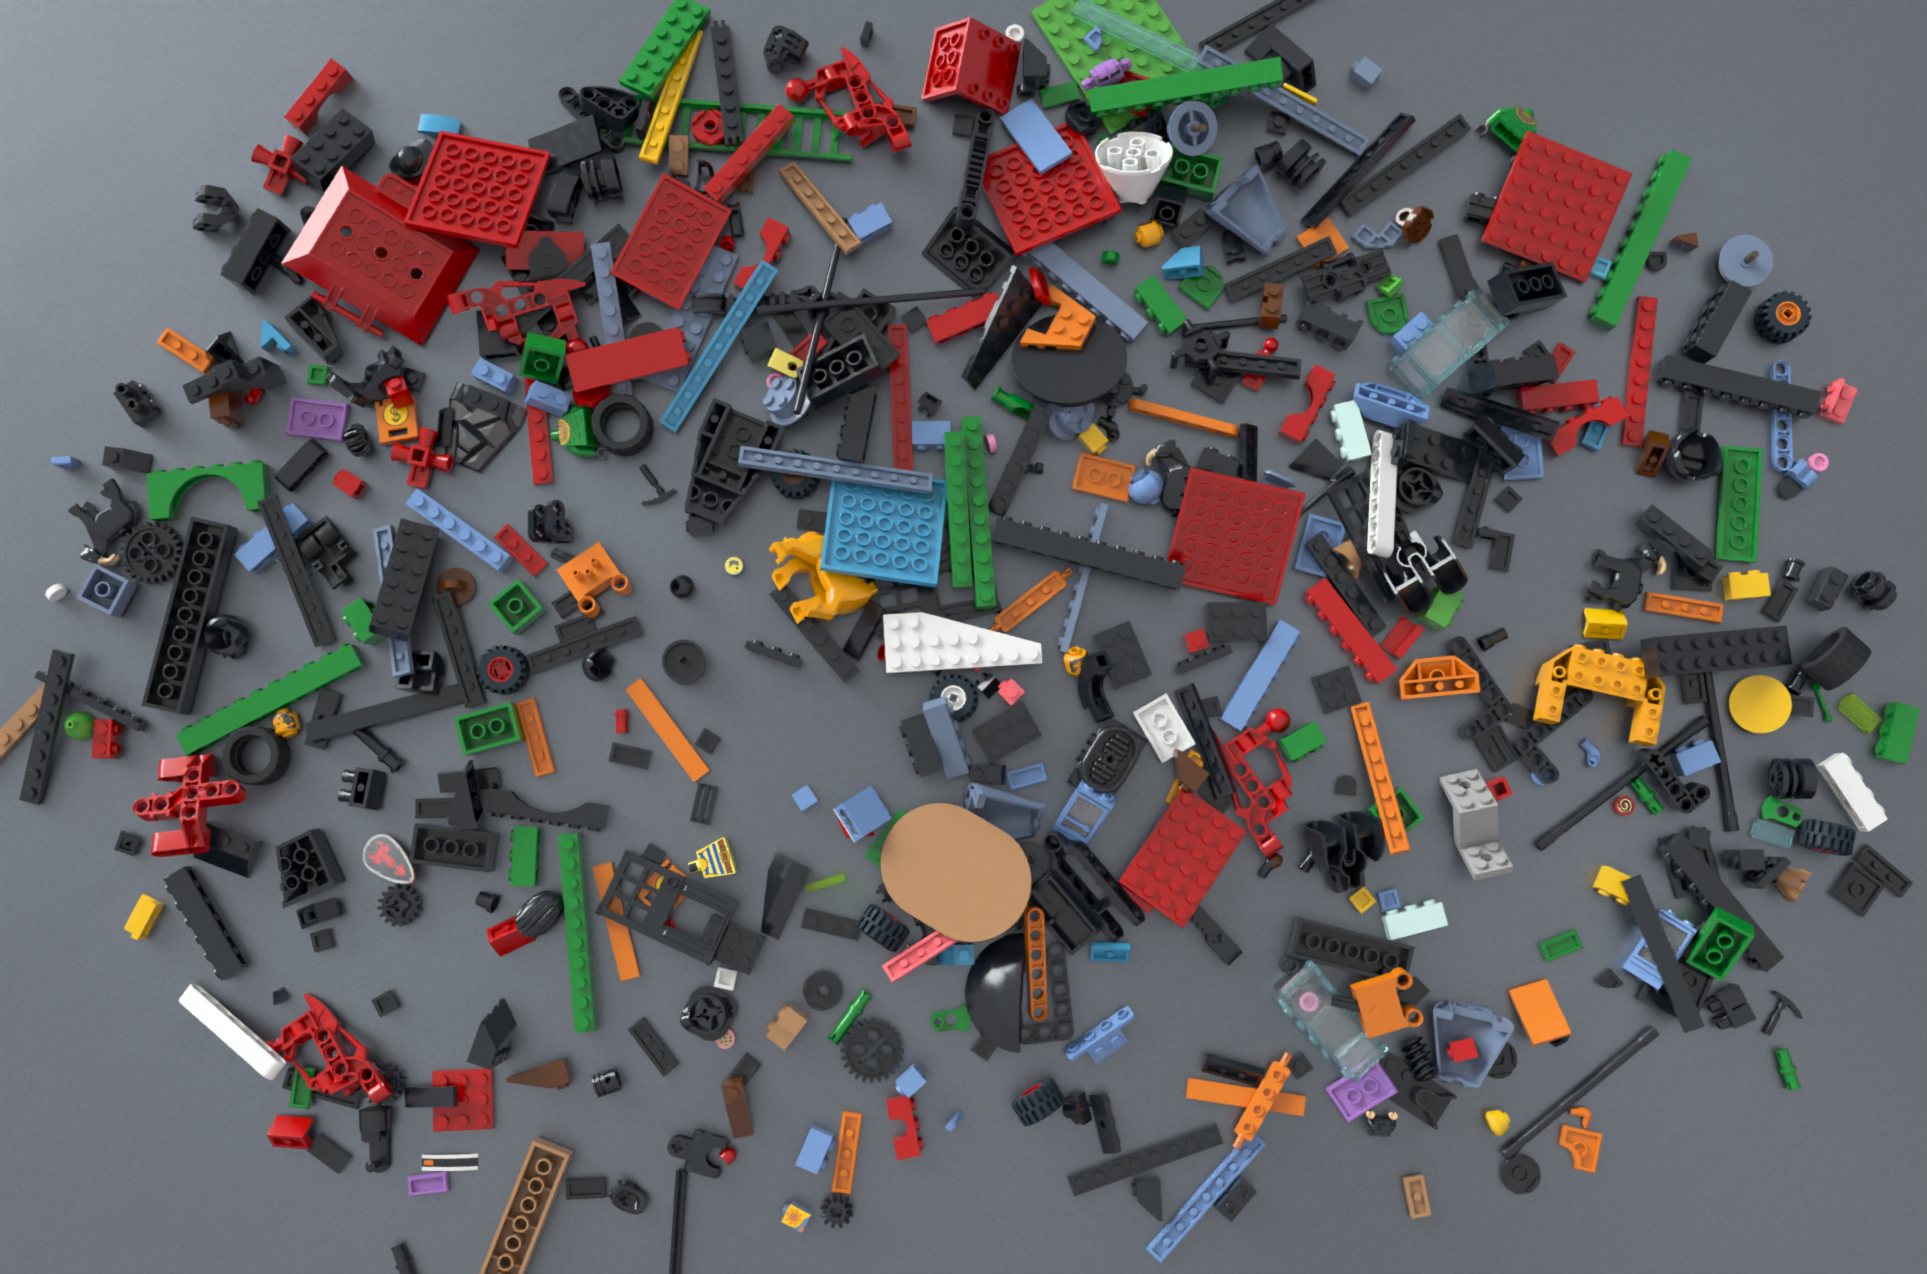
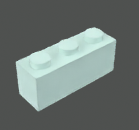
M1352 400L1334 405L1330 411V418L1332 422H1335V437L1337 441L1340 440L1341 458L1345 459L1346 463L1370 457L1372 455L1360 409L1355 401Z
M1435 899L1424 901V905L1421 906L1411 904L1405 906V910L1402 911L1397 909L1386 911V915L1381 916L1387 939L1394 940L1447 926L1448 922L1442 902H1435Z

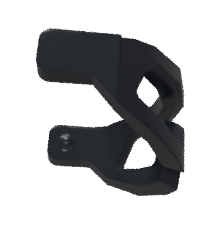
M697 159L698 175L694 190L707 195L705 191L698 190L701 182L702 167H707L709 170V175L703 178L706 184L714 176L713 167L709 162Z

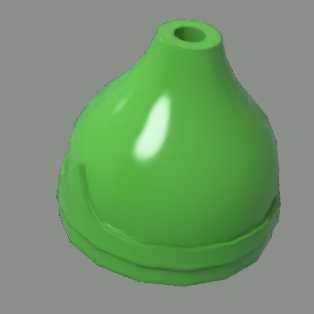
M86 711L71 713L64 721L65 733L74 740H86L93 735L95 718Z

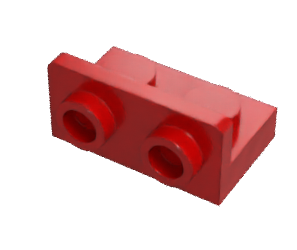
M94 719L91 758L118 759L121 751L119 737L122 733V725L119 721L115 719Z

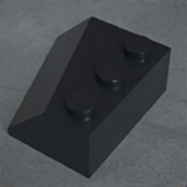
M320 828L308 830L276 846L278 870L281 872L282 881L280 888L283 891L284 898L282 902L283 909L311 898L344 881Z
M501 998L498 1005L493 1007L492 1013H488L481 1021L467 1062L490 1070L503 1063L504 1060H508L511 1052L509 1046L517 1023L505 999Z

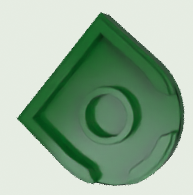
M1207 265L1204 266L1203 276L1185 278L1177 289L1208 311L1223 290L1222 275L1216 268Z
M1404 293L1395 294L1391 298L1386 296L1365 302L1370 323L1377 332L1384 335H1393L1406 325L1408 309Z

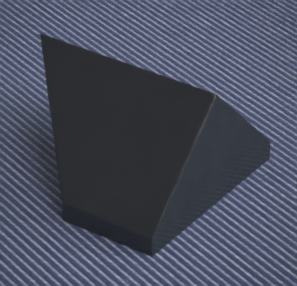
M231 331L216 336L205 349L207 360L216 366L229 360H234L240 364L244 362L240 357Z

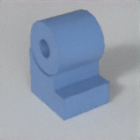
M1802 458L1795 461L1792 467L1783 474L1790 476L1803 490L1807 491L1819 479V476L1807 466L1808 463Z

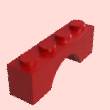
M331 58L286 113L284 118L307 136L318 122V113L325 100L336 92H342L353 77L344 67Z
M768 217L760 232L761 239L766 244V254L762 260L773 266L775 261H779L782 255L781 249L784 244H788L791 234L788 226ZM759 263L751 267H741L733 282L735 289L742 292Z
M1317 364L1312 367L1303 384L1310 395L1309 408L1300 414H1289L1278 432L1279 436L1297 445L1301 440L1305 442L1310 433L1307 430L1309 425L1315 423L1318 414H1316L1318 408H1322L1327 400L1324 397L1327 390L1331 392L1336 383L1333 380L1336 374Z
M1609 396L1600 401L1602 405L1597 408L1591 406L1582 411L1584 415L1577 418L1575 415L1565 421V426L1561 428L1558 426L1553 441L1547 440L1555 455L1559 456L1576 446V434L1583 424L1595 421L1611 427L1627 418L1629 415L1619 398L1616 396L1612 399Z

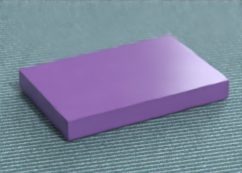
M291 397L285 434L344 442L342 431L347 427L350 405L347 403Z
M1376 1057L1326 1087V1091L1348 1123L1398 1093L1397 1087Z

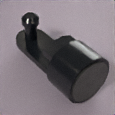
M370 1106L359 1110L361 1141L369 1143L370 1161L365 1165V1169L369 1173H382L389 1167L390 1108L386 1106Z

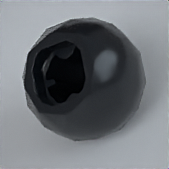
M686 575L675 576L670 584L671 593L679 599L688 598L694 591V582Z

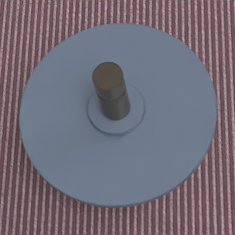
M1748 234L1738 235L1731 238L1722 247L1719 256V271L1727 282L1733 280L1744 287H1753L1762 283L1770 275L1773 268V255L1768 245L1762 239Z

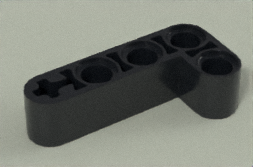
M1642 748L1638 752L1637 759L1673 810L1689 814L1710 797V789L1706 785L1690 782L1684 786L1658 750ZM1662 769L1663 773L1659 777V771ZM1673 784V790L1670 792V786ZM1684 800V804H1683V806L1681 807V806H1680L1681 801Z

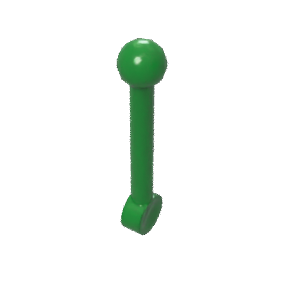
M1813 684L1811 688L1818 696L1825 714V721L1831 722L1833 717L1829 715L1820 693L1821 686Z

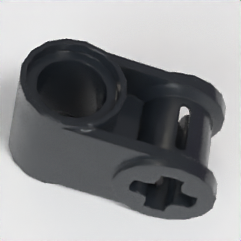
M977 764L969 769L968 775L974 782L1005 785L1006 765ZM977 768H979L980 772H983L979 779H976V775L972 773Z
M1288 955L1283 956L1279 960L1281 971L1313 985L1312 979L1319 966ZM1288 960H1292L1294 963L1293 968L1287 970L1285 966Z

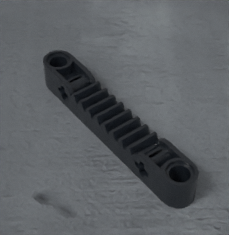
M988 107L978 109L972 127L962 187L955 214V224L963 230L972 227L977 215L995 121V113Z
M1199 905L1191 916L1190 922L1196 923V929L1202 928L1200 933L1204 935L1206 943L1229 966L1243 952ZM1213 933H1214V934H1219V936H1218L1219 941H1218V942L1212 941V939H1213L1212 934H1213Z

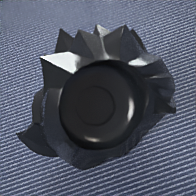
M221 614L211 618L206 624L205 632L203 633L205 635L204 640L208 643L209 649L218 655L222 654L224 658L229 656L234 659L237 655L244 654V644L249 640L245 636L247 627L243 625V620L228 614Z

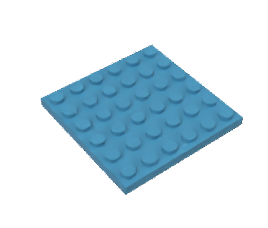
M933 479L931 494L832 480L820 571L936 588L946 505V480Z

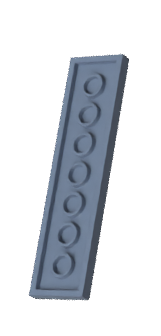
M713 246L679 311L674 309L665 330L679 327L680 331H684L687 341L683 343L684 349H689L692 360L688 361L689 366L645 377V381L676 394L678 393L691 371L715 313L693 314L692 296L710 293L724 294L738 262L739 255Z

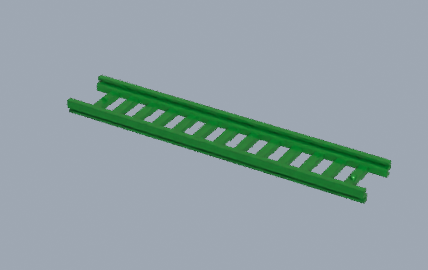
M633 95L639 99V106H641L645 96ZM654 96V98L651 99L653 105V112L654 107H657L660 98L659 96ZM681 98L678 109H683L681 135L689 136L691 110L712 111L714 109L721 112L720 101ZM739 103L744 142L747 114L758 115V127L776 106ZM785 107L794 115L796 121L792 150H782V136L774 145V149H771L766 155L852 162V155L838 154L840 131L834 128L833 123L830 153H819L822 120L832 121L827 115L826 110ZM831 110L836 117H842L848 113V111ZM803 119L814 120L811 152L800 151ZM631 124L624 131L623 138L625 144L643 145L644 140L632 138L633 124ZM608 129L605 130V135L608 134ZM670 132L668 134L664 147H669ZM737 139V146L725 147V140L713 146L689 142V149L735 153L741 145L740 139ZM614 141V142H612V143H619V144H621L622 142H620V141Z

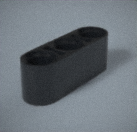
M315 439L308 440L276 473L275 479L289 492L294 491L327 457L328 451Z

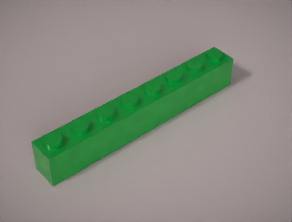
M964 431L944 432L951 588H971L972 570Z

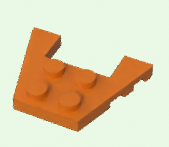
M1050 285L1049 293L1052 300L1050 304L1060 307L1046 334L1027 328L1020 341V346L1037 345V348L1055 346L1056 349L1081 350L1096 322V316L1055 286Z

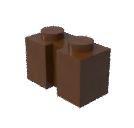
M1265 282L1262 293L1259 327L1278 329L1282 310L1283 284Z

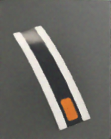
M422 1154V1171L478 1170V1154Z

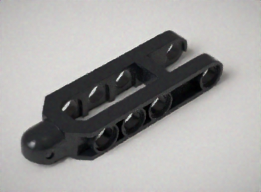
M1051 831L1045 836L1044 847L1052 856L1050 871L1110 941L1116 942L1124 935L1122 927L1107 910L1113 904L1136 927L1145 921V915L1139 906L1083 841L1071 839L1068 841L1059 831ZM1067 854L1075 855L1084 866L1083 869L1087 870L1096 880V884L1102 887L1107 893L1104 898L1099 901L1065 861Z

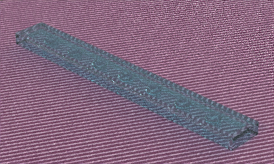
M1077 0L1071 12L1072 16L1095 27L1098 26L1101 30L1187 72L1206 69L1196 63L1200 54L1089 0Z

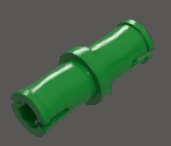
M1641 777L1630 783L1639 794L1641 802L1646 803L1653 815H1657V811L1661 813L1664 810V807L1654 796L1655 792L1648 788Z
M1789 1049L1776 1050L1775 1053L1781 1066L1779 1070L1784 1075L1788 1091L1800 1089L1801 1085L1795 1072L1797 1068L1792 1063Z

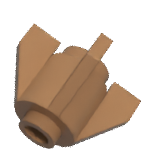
M1786 868L1774 879L1776 880L1775 885L1786 899L1794 903L1811 873L1804 869Z

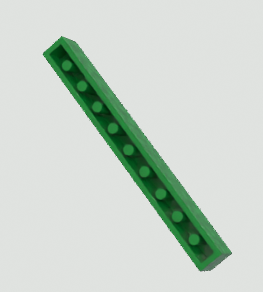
M1281 57L1089 89L1091 113L1097 118L1107 117L1109 113L1121 115L1133 109L1135 112L1146 110L1145 107L1153 106V108L1157 109L1164 107V104L1181 105L1184 103L1183 101H1202L1206 97L1218 99L1224 94L1236 96L1240 95L1242 91L1249 90L1250 93L1260 91V88L1266 87L1268 89L1280 88V85H1284Z
M1673 149L1661 156L1658 162L1660 167L1658 171L1656 170L1650 180L1652 181L1651 187H1648L1644 192L1643 198L1645 200L1643 204L1641 203L1635 212L1637 214L1636 220H1633L1629 225L1628 231L1630 233L1628 237L1623 239L1620 245L1622 248L1621 253H1618L1614 258L1613 264L1615 266L1613 270L1608 272L1605 279L1607 281L1606 286L1601 288L1597 296L1600 299L1590 311L1592 315L1590 322L1609 331L1617 326L1692 158Z
M981 416L961 417L960 425L961 431H964L975 610L995 609L996 595Z
M346 643L340 646L338 651L322 655L321 660L305 664L303 666L304 669L298 672L297 670L286 674V678L270 682L268 684L269 687L251 692V696L248 698L237 699L233 702L234 705L218 709L216 711L217 714L211 717L205 716L198 720L199 723L183 727L181 729L182 732L176 734V737L185 755H197L228 739L230 734L237 731V729L253 726L276 714V711L285 709L320 691V688L324 689L366 667L367 665L358 647Z
M582 833L558 835L575 1034L594 1032L599 1029L583 838Z

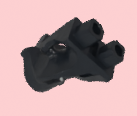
M391 346L387 352L381 349L378 353V361L366 367L364 380L360 383L347 382L334 372L329 373L326 378L331 382L330 386L345 396L350 403L365 408L371 401L382 400L388 395L384 382L400 375L399 367L404 362V359L401 357L402 352L394 346Z

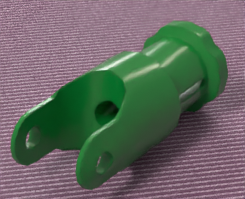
M1000 386L996 388L991 398V401L998 402L1005 406L1006 410L1027 420L1030 414L1022 408L1032 411L1034 408L1033 404L1015 394L1007 393Z

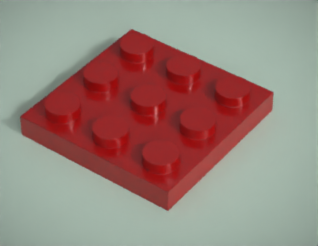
M480 1068L432 1071V1086L458 1087V1106L433 1107V1132L495 1128L493 1068L490 1070Z

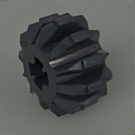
M351 424L344 428L342 431L343 439L347 449L353 456H363L371 452L373 447L372 441L362 424Z
M834 1193L831 1194V1200L825 1198L824 1202L826 1205L820 1206V1209L824 1211L820 1214V1217H827L824 1224L827 1225L831 1221V1228H834L836 1223H838L839 1228L843 1227V1222L849 1224L850 1220L848 1217H853L854 1214L852 1211H849L853 1208V1204H847L849 1201L848 1197L841 1200V1193H839L838 1199H836ZM839 1207L841 1209V1214H839L838 1212L834 1214V1208L837 1209Z

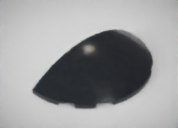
M1025 933L1004 936L988 945L971 966L965 988L967 1010L978 1032L985 1039L995 1044V1046L1015 1053H1020L1022 994L1026 966Z

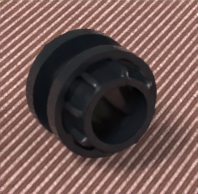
M1866 571L1858 576L1853 583L1854 596L1860 601L1864 600V605L1870 610H1884L1896 600V585L1891 581H1886L1885 575L1879 571Z

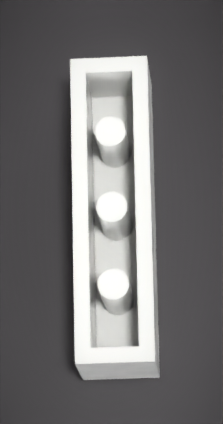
M1835 753L1816 765V767L1859 832H1869L1888 819L1885 815V810L1881 805L1877 804L1873 798V792L1865 786L1863 777L1851 765V759L1844 753Z

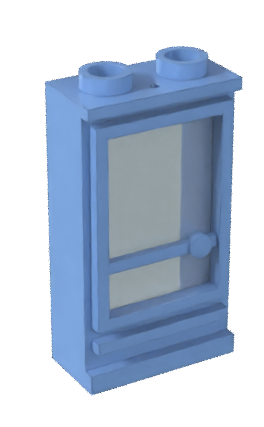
M1081 780L1053 824L1050 832L1059 831L1068 841L1070 839L1083 841L1088 846L1112 810L1118 797L1112 793H1097ZM1090 781L1094 786L1099 787L1094 782Z
M1660 909L1658 917L1678 961L1697 930L1694 929L1695 925L1689 921H1681L1676 918L1677 915L1671 910ZM1642 937L1622 970L1632 973L1638 980L1648 983L1658 992L1663 982L1645 939Z

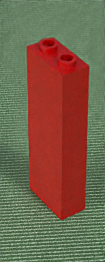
M679 327L566 354L565 357L575 393L581 394L688 367V361L692 360L689 349H684L683 343L687 342L684 331H680Z

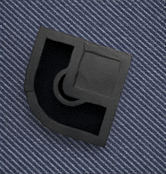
M412 651L414 674L396 678L395 688L415 693L437 692L439 675H444V664L440 654L436 651Z

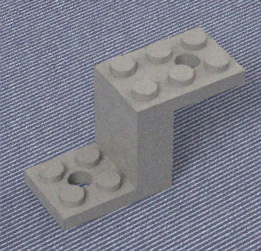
M1474 769L1439 777L1440 785L1453 806L1454 844L1474 881L1513 872V865L1499 842L1498 804L1479 771Z

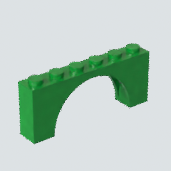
M251 460L250 464L232 462L230 466L212 464L210 468L193 466L190 470H185V468H174L170 472L154 470V473L147 474L149 519L155 522L176 521L178 505L185 492L195 483L215 477L230 480L240 490L244 498L246 510L252 513L261 512L257 501L271 497L269 465L261 460Z

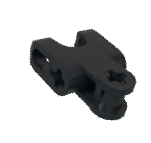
M694 1129L692 1137L683 1134L674 1135L669 1141L667 1149L671 1156L685 1160L684 1170L716 1179L721 1176V1168L708 1160V1151L713 1148L726 1149L730 1145L731 1140L723 1135ZM677 1141L681 1142L680 1146H682L679 1150L674 1145Z

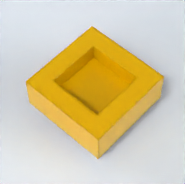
M1364 886L1348 897L1360 914L1377 902Z

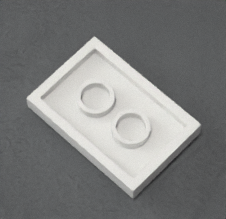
M1167 693L1133 712L1135 719L1146 738L1149 739L1148 741L1161 763L1174 757L1173 751L1175 748L1184 751L1196 744Z

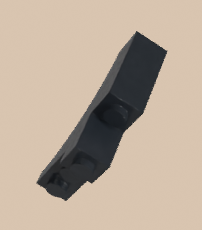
M258 356L243 364L234 360L226 361L214 367V371L182 386L189 403L195 404L207 398L237 390H271L286 383L279 365Z

